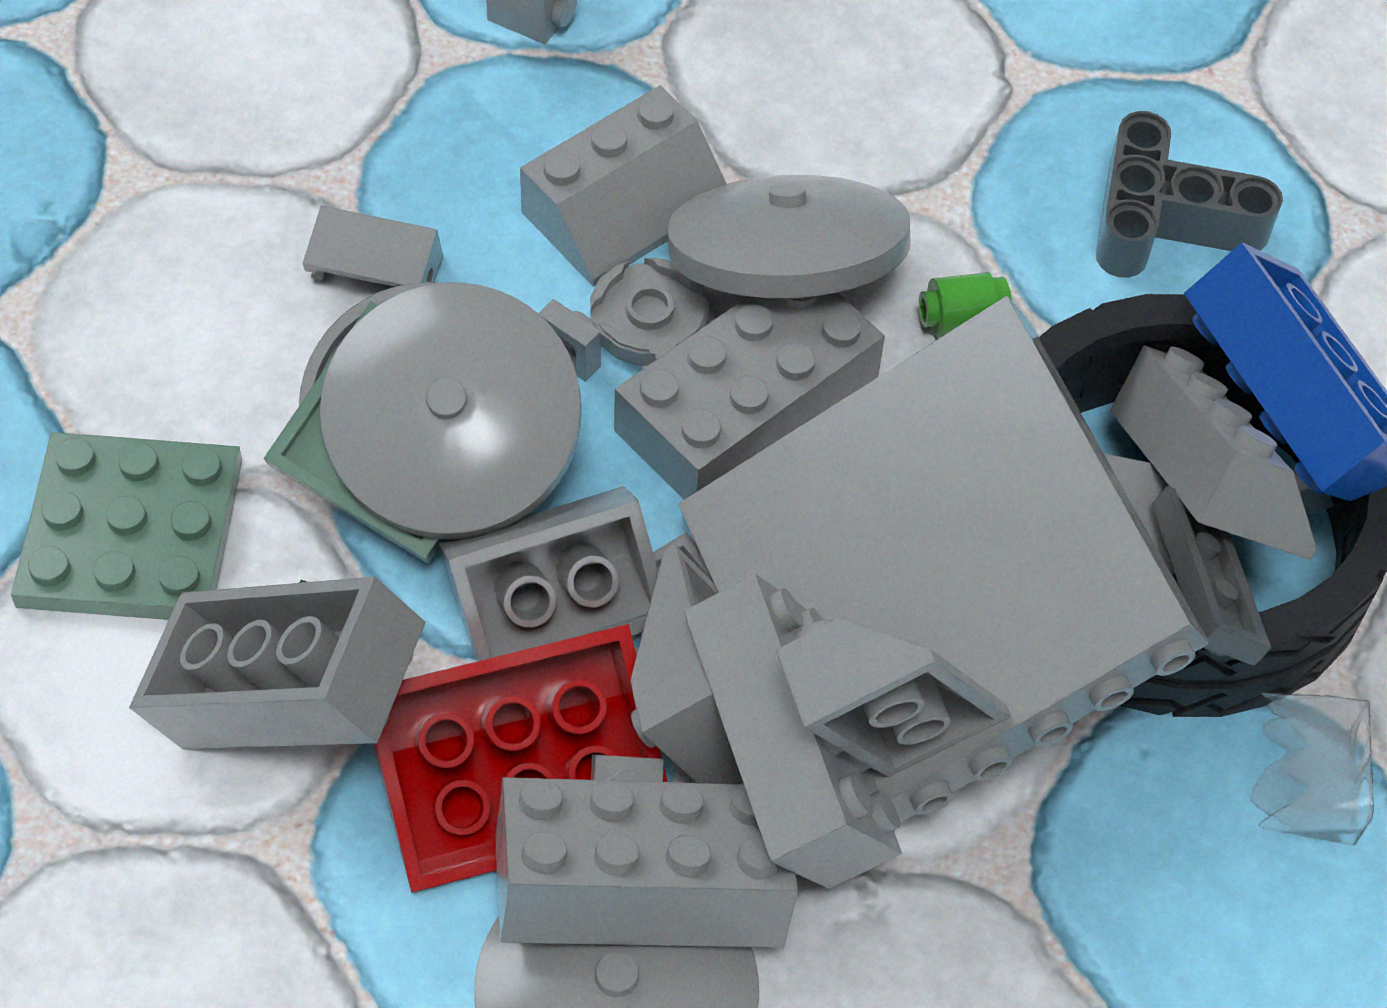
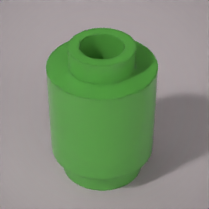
M989 272L931 278L927 291H921L919 295V314L922 325L925 328L931 327L935 337L941 338L1005 296H1008L1012 301L1009 284L1005 277L993 278Z

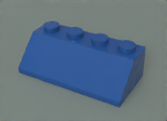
M1241 242L1184 292V295L1197 312L1192 317L1194 325L1211 344L1221 346L1230 359V362L1225 366L1229 376L1244 392L1255 395L1264 408V411L1259 415L1263 425L1279 442L1289 444L1300 460L1294 465L1295 470L1302 481L1318 495L1326 493L1352 501L1387 487L1386 388L1300 270Z

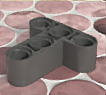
M1149 111L1129 113L1122 119L1119 125L1109 163L1096 246V260L1100 267L1108 274L1129 278L1140 274L1145 269L1155 238L1232 251L1243 242L1261 251L1269 241L1283 202L1282 192L1275 183L1261 176L1168 160L1171 128L1167 121L1158 114Z

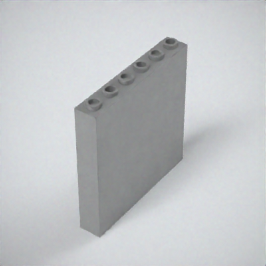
M1005 296L678 503L718 593L753 574H757L777 589H787L795 601L806 609H816L823 620H835L840 617L930 648L1007 705L1011 715L1010 718L890 777L871 767L878 790L882 789L889 796L896 808L900 823L916 814L927 815L944 808L953 800V793L974 780L985 781L1001 775L1012 766V758L1034 745L1046 746L1061 740L1073 729L1072 723L1095 710L1106 711L1123 704L1133 695L1134 687L1156 674L1165 676L1185 668L1194 660L1196 651L1210 644L1030 321L1008 296Z

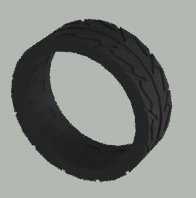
M1143 294L1102 303L1094 310L1088 308L1051 326L1039 337L1081 413L1115 402L1144 345L1167 353L1170 347L1183 349L1204 362L1205 365L1202 371L1206 375L1227 387L1228 391L1225 396L1229 401L1241 406L1252 415L1249 423L1255 429L1271 437L1277 443V446L1290 455L1296 463L1300 461L1288 443L1282 444L1263 425L1259 415L1264 411V408L1254 394L1250 395L1244 392L1229 376L1225 366L1230 362V359L1220 345L1215 346L1211 344L1198 331L1192 321V317L1197 312L1184 294ZM1387 487L1352 501L1330 495L1334 506L1326 509L1331 521L1336 548L1335 572L1331 577L1300 598L1259 612L1271 649L1255 666L1226 655L1217 656L1205 648H1201L1195 652L1194 660L1185 668L1165 676L1156 674L1134 687L1133 695L1119 706L1156 715L1172 712L1173 717H1223L1264 707L1275 700L1280 701L1317 680L1351 643L1387 572Z

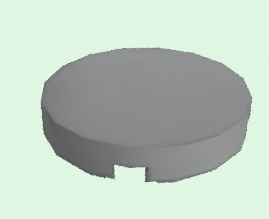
M645 258L644 264H634L629 266V261L615 265L599 278L590 296L591 320L601 330V346L617 359L638 366L650 365L709 324V303L705 296L704 286L687 278L675 268L671 261L662 258Z

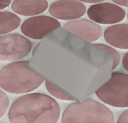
M659 85L520 167L521 211L594 287L599 278L615 265L629 261L630 265L668 241L669 219L682 204L700 193L727 183L698 121Z
M624 486L525 516L503 529L472 538L452 539L439 543L455 600L477 661L629 624L632 636L642 633L644 630L658 576V569L639 500Z
M840 617L835 620L828 619L814 622L800 630L796 640L776 649L804 728L887 777L1011 717L1008 707L1004 702L930 648Z

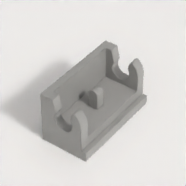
M321 205L302 264L305 271L312 272L311 278L324 280L326 274L331 273L396 287L411 283H434L444 255L437 229Z

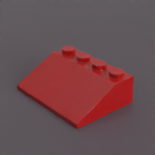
M629 624L402 680L390 710L388 721L382 730L378 743L372 744L411 893L497 870L495 834L503 777L591 780L592 755L662 759L660 749L657 746L650 748L644 744L637 734L631 718L632 711L636 710V704L630 680L637 655ZM663 765V781H662V782H668V781H667V777H666V773H665V769H664V765Z

